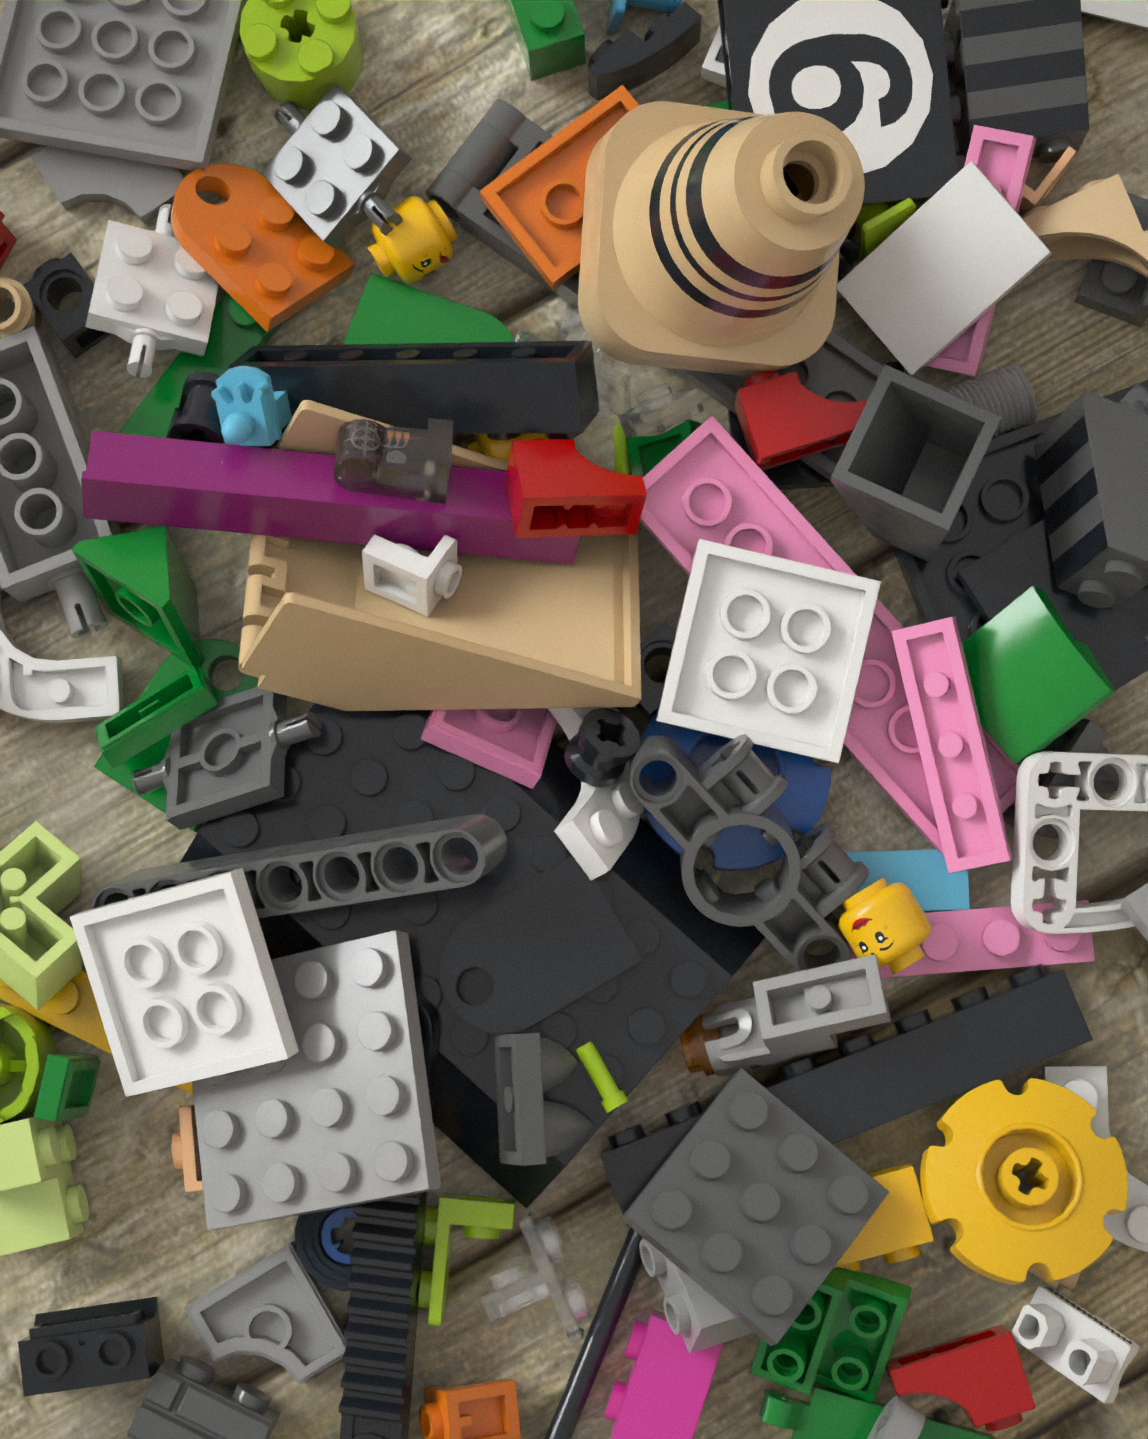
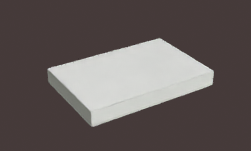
M970 161L837 284V290L911 376H915L1053 253L975 163Z

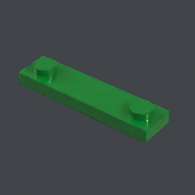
M226 293L214 308L204 357L181 351L118 433L166 438L175 407L179 408L185 379L189 374L209 372L222 376L229 369V366L252 346H266L283 322L266 332Z

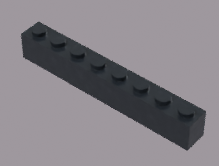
M1041 963L1007 976L1011 987L989 996L985 986L950 999L954 1010L933 1019L928 1009L893 1022L897 1033L878 1041H874L871 1032H867L837 1044V1049L840 1056L818 1065L814 1055L786 1064L779 1068L783 1079L763 1087L830 1143L835 1144L1092 1041L1093 1038L1064 970L1045 973ZM699 1100L665 1113L668 1125L646 1134L640 1123L607 1137L611 1148L601 1151L600 1158L623 1215L707 1110H702Z

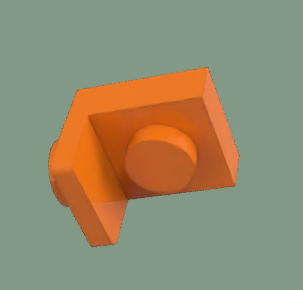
M503 1378L451 1388L438 1385L424 1387L425 1404H422L419 1409V1426L423 1439H521L515 1380Z

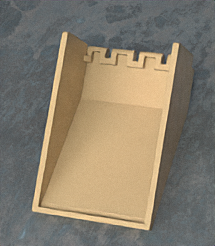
M304 400L300 403L284 430L281 439L274 447V449L381 460H386L388 453L398 450L406 455V462L506 472L508 465L507 461L414 432H410V440H408L404 448H391L380 445L376 450H366V456H363L364 449L355 447L351 440L345 442L344 440L351 438L356 429L366 426V421H368V427L377 432L380 443L383 445L389 442L387 430L394 431V436L389 446H394L397 443L395 431L402 432V439H400L398 447H402L405 444L403 433L410 431L311 400ZM363 429L358 430L354 437L355 435H358L356 437H362L365 435V431ZM370 430V433L369 431L367 432L371 439L374 438L378 441L376 434L372 430ZM362 439L354 441L359 447H363L362 444L364 445L365 442ZM370 440L367 442L366 446L369 445V448L376 447L378 443L376 444L375 441L372 442V440ZM638 529L636 534L580 536L573 564L457 554L458 564L462 566L460 582L450 598H441L429 617L365 590L362 550L366 545L251 534L247 570L250 576L246 580L243 624L245 627L241 631L238 669L243 674L257 677L259 689L343 711L635 707L641 700ZM416 550L420 555H423L427 558L433 552L425 550Z

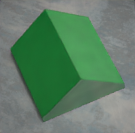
M165 525L82 540L72 548L73 554L109 614L189 666H197L200 663L202 654L197 590Z

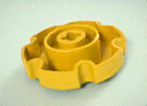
M1030 1078L1021 1086L1020 1095L1009 1093L1001 1080H995L966 1093L940 1117L936 1125L945 1136V1146H930L923 1152L920 1168V1188L930 1223L932 1225L947 1223L954 1229L956 1240L950 1247V1252L960 1262L984 1277L1005 1284L1017 1285L1024 1282L1029 1267L1039 1270L1046 1283H1052L1076 1274L1088 1267L1109 1247L1113 1237L1106 1231L1103 1220L1105 1214L1114 1216L1126 1209L1128 1200L1127 1169L1117 1139L1113 1136L1106 1139L1100 1138L1093 1133L1091 1120L1096 1115V1110L1087 1101L1067 1088L1041 1079ZM1022 1168L1029 1172L1027 1182L1034 1187L1024 1194L1018 1190L1020 1179L1013 1175Z

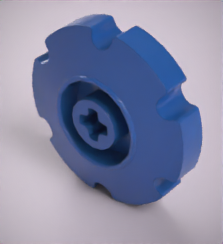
M658 711L652 717L641 738L643 740L646 737L657 735L670 738L686 752L698 767L733 740L657 722ZM753 744L752 751L773 774L780 772L788 780V785L784 792L772 805L783 813L790 823L793 832L802 837L815 827L825 808L831 783L830 768L816 765L811 757ZM661 760L651 761L641 770L644 777L655 782L669 778L674 772L673 766ZM644 807L643 813L656 835L671 850L680 855V845ZM748 825L725 827L720 836L709 847H706L704 844L700 847L711 852L714 858L713 868L721 871H744L763 867L779 860L785 854L780 843L776 846L771 845L762 836L760 828Z

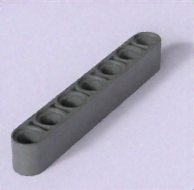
M471 814L145 868L132 872L101 888L94 896L92 909L128 899V897L134 898L243 868L258 918L459 888L476 882L504 859L507 851V837L503 828L495 819L483 814ZM460 838L470 841L475 846L478 853V862H474L464 855L460 847ZM402 847L409 850L415 856L418 862V871L410 868L405 863L402 856ZM345 857L357 866L360 880L354 878L348 872L345 865ZM289 867L294 869L302 881V888L292 881Z

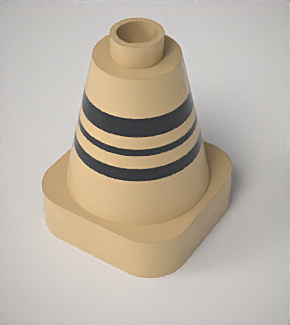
M653 101L639 105L626 113L596 143L586 168L578 308L583 327L593 343L610 357L629 364L747 377L764 371L779 372L812 356L827 340L833 327L836 313L839 249L854 224L864 199V172L858 153L851 141L838 127L828 120L805 112L764 115L670 101ZM783 170L789 175L800 192L796 197L790 192L785 183Z

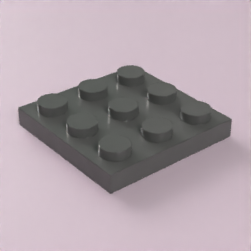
M740 1068L621 1219L770 1346L778 1344L888 1195L889 1191Z

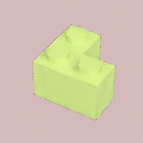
M35 821L0 852V979L35 1009L39 1010L82 970V955L74 930L57 916L82 891L81 858Z
M32 1117L0 1125V1256L69 1240L85 1233L83 1222L89 1219V1205L83 1186L81 1184L75 1185L70 1161L76 1159L77 1149L72 1128L68 1123L62 1124V1121L53 1122Z

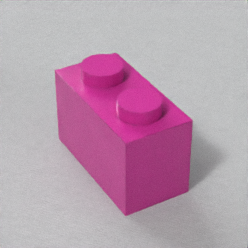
M651 1308L646 1323L635 1319L624 1352V1357L634 1361L626 1384L615 1380L603 1416L614 1421L611 1428V1439H692L723 1343L689 1354L682 1335H675L670 1329L665 1312Z

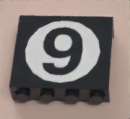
M717 0L728 110L764 115L805 112L822 117L834 124L848 137L860 158L865 180L862 206L902 202L907 198H911L913 201L930 199L964 168L965 155L963 151H955L953 128H958L961 122L960 98L957 91L950 92L947 70L954 67L955 44L952 32H944L942 9L948 7L949 0ZM783 170L785 183L790 192L796 197L800 192L789 175Z

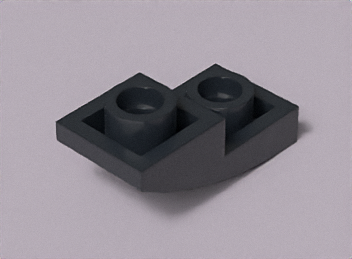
M684 1L671 16L664 13L653 22L644 37L645 42L628 28L615 42L610 39L604 41L596 49L588 62L589 94L598 101L604 99L621 85L629 91L669 69L700 42L702 16Z

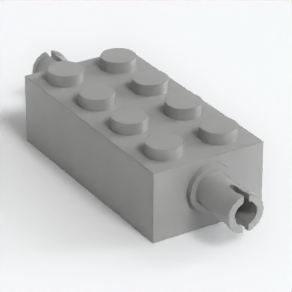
M32 326L0 338V586L2 590L20 602L56 590L70 628V635L73 638L90 635L89 627L94 626L95 631L98 632L104 629L108 622L102 613L94 588L73 554L72 548L82 540L120 534L122 532L118 521L83 518L81 478L82 471H86L90 446L54 350L36 327Z

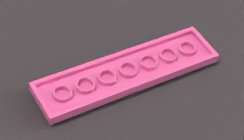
M713 416L709 417L643 477L647 497L640 522L688 575H690L699 539L856 575ZM877 598L843 747L930 844L944 857L891 632L903 629L904 627ZM981 724L1003 813L1015 802L1016 777L1019 765L1012 762Z

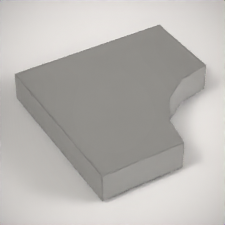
M46 146L30 157L65 210L84 202L109 201L129 209L144 224L158 216V210L162 205L170 204L172 207L176 190L184 179L177 168Z
M294 1241L184 1307L214 1363L237 1354L261 1355L282 1365L299 1385L342 1359L347 1346L343 1326L316 1279L304 1268L296 1252Z

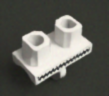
M1038 1285L1030 1304L1022 1308L1012 1330L1015 1342L1104 1404L1114 1402L1118 1394L1122 1375L1136 1356L1140 1347L1112 1328L1108 1321L1096 1314H1091L1049 1285Z

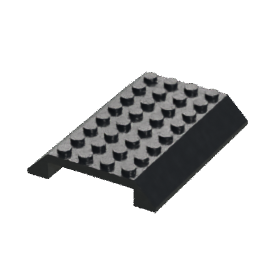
M315 703L308 712L312 711L317 715L321 724V729H318L321 735L317 738H310L292 744L287 749L285 756L284 797L207 821L196 834L180 863L471 814H483L495 819L501 825L507 837L506 854L504 859L495 868L470 885L258 918L271 959L395 930L408 933L416 994L424 996L433 1004L439 1019L433 1124L527 1209L616 1110L614 1109L606 1113L601 1104L603 1099L578 1056L576 1049L592 1041L617 1087L628 1096L764 940L765 936L754 925L745 927L728 926L713 921L702 914L690 901L684 889L680 855L671 850L656 835L654 830L640 818L636 833L611 870L595 879L643 961L538 1024L520 1032L510 1033H540V1037L548 1038L561 1044L573 1054L579 1062L577 1067L563 1083L550 1091L543 1092V1101L556 1102L573 1108L590 1120L594 1127L574 1147L559 1155L547 1157V1164L526 1166L501 1164L494 1035L501 1034L478 1030L465 1023L453 1012L446 1002L440 987L438 971L440 955L448 936L462 920L572 856L554 830L576 803L581 791V781L571 773L565 762V751L553 740L550 743L541 778L534 788L531 789L421 740L430 710L343 711ZM460 838V847L464 855L468 859L478 862V853L475 846L470 841ZM402 847V856L405 863L410 868L418 871V862L415 856L409 850ZM345 857V865L348 872L354 878L360 880L357 866ZM289 867L292 881L302 888V881L294 869ZM482 968L466 970L458 980L457 990L459 996L470 1005H480L486 1002L493 992V980L489 973Z

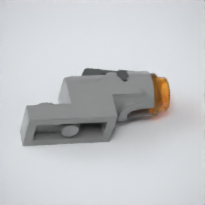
M876 955L753 982L755 997L727 1003L717 1007L711 1013L698 1015L680 1036V1042L689 1072L692 1074L704 1071L706 1076L736 1073L740 1068L744 1071L750 1070V1068L757 1069L784 1062L790 1058L838 1048L837 1033L891 1022L881 968Z

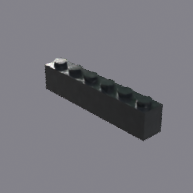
M592 340L252 346L229 366V369L238 366L255 367L269 374L273 391H287L292 417L302 401L311 400L410 432L430 434L431 438L439 441L457 439L465 434H487V437L492 440H510L521 436L523 433H545V437L548 439H572L583 433L600 411ZM287 425L281 430L282 434L286 429Z

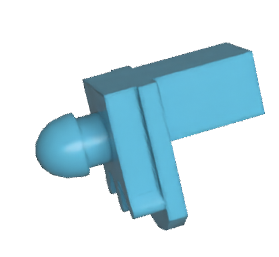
M238 366L228 369L216 380L217 388L211 393V396L216 401L221 433L225 444L271 446L276 440L281 439V430L292 419L287 391H273L270 375L258 368Z

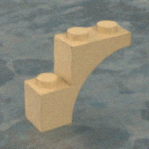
M1119 173L1105 180L1091 181L1083 185L1075 194L1049 206L1033 208L1022 216L1023 220L1053 253L1039 266L1070 259H1095L1123 265L1148 278V230L1143 231Z

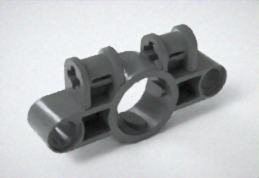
M746 734L739 735L698 767L686 752L668 737L657 735L641 740L639 749L629 760L631 790L641 804L680 845L682 882L687 896L693 905L706 917L724 925L736 927L754 925L797 972L851 960L847 940L838 926L839 920L832 911L861 887L869 874V869L861 861L853 862L833 840L835 832L828 824H821L807 832L799 840H795L790 823L783 813L772 805L784 792L788 785V780L780 772L773 774L752 751L753 741ZM656 760L665 761L674 768V772L669 778L657 782L648 780L642 775L641 770L647 763ZM748 825L760 828L762 836L773 846L780 843L785 854L777 874L773 878H766L754 886L753 892L731 894L719 891L712 878L704 869L699 872L696 870L694 863L700 847L703 844L709 847L720 836L725 827ZM820 939L829 940L835 944L824 955L816 956L805 951L810 943Z

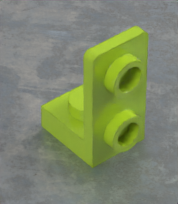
M444 1193L439 1197V1207H428L424 1244L435 1245L433 1270H422L418 1300L419 1308L429 1309L428 1325L441 1326L445 1320L454 1225H464L463 1236L500 1239L501 1229L512 1230L515 1225L516 1199Z

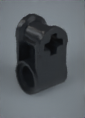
M194 372L188 375L183 386L179 408L175 407L166 438L225 444L221 433L216 401L211 396L212 391L217 388L216 380L220 375L209 372Z

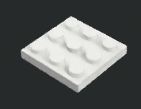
M699 539L696 545L656 721L730 739L746 734L753 741V744L839 763L881 581Z
M243 868L93 908L70 917L126 1097L285 1060L299 1052Z

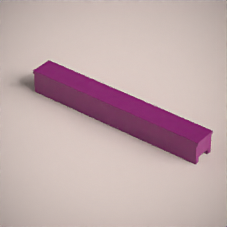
M92 431L86 471H82L81 478L83 518L362 545H367L375 534L395 544L401 543L415 550L433 551L443 536L447 535L457 539V554L562 564L574 563L580 536L515 538L505 486L506 472L411 462L402 464L387 462V460Z

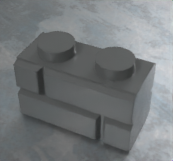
M183 1355L179 1362L170 1358L160 1365L144 1397V1401L140 1405L127 1432V1437L131 1439H269L280 1417V1412L268 1407L272 1399L263 1391L244 1383H238L234 1390L213 1379L216 1373L213 1367L197 1358Z

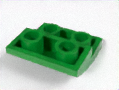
M1031 586L962 643L980 722L1014 764L1019 766L1026 757L1040 752L1116 693V690L1087 644L1073 638L1045 591Z
M833 1268L778 1344L770 1346L760 1338L749 1373L807 1395L810 1394L813 1382L873 1403L903 1319L912 1287L867 1273L844 1268Z

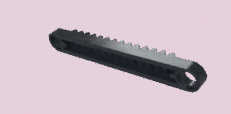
M416 994L433 1118L439 1019L433 1004L424 996ZM427 1192L354 1205L353 1213L356 1215V1223L352 1230L351 1238L354 1240V1248L350 1255V1264L353 1266L348 1281V1288L351 1290L346 1306L349 1320L344 1331L347 1346L342 1358V1363L345 1364V1371L340 1385L343 1389V1397L339 1405V1413H341L340 1439H408Z

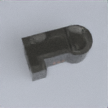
M429 418L427 430L395 426L387 428L376 421L367 419H355L346 422L339 428L336 437L333 468L334 479L341 487L351 492L446 504L451 468L453 421Z

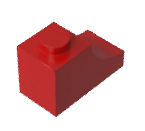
M764 371L747 378L743 382L744 387L737 389L734 408L751 459L763 471L846 445L867 400L857 402L829 400L805 388L800 383L796 371L782 376L779 375L778 371Z
M538 438L532 440H512L505 475V486L515 538L627 535L637 533L647 497L643 475L616 473L592 463L576 450L574 439L547 440Z
M1001 1324L889 1359L885 1367L891 1387L898 1396L911 1393H930L946 1397L963 1407L966 1417L975 1427L985 1425L987 1431H998L1015 1426L1023 1421L1021 1413L1036 1408L1013 1335Z

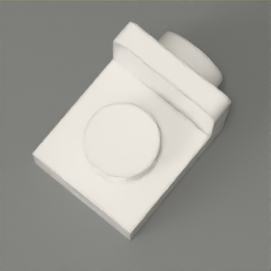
M375 534L362 550L365 590L426 617H429L442 597L448 599L453 595L461 579L462 566L458 564L457 539L447 535L443 536L428 558L420 555L408 545L395 544Z

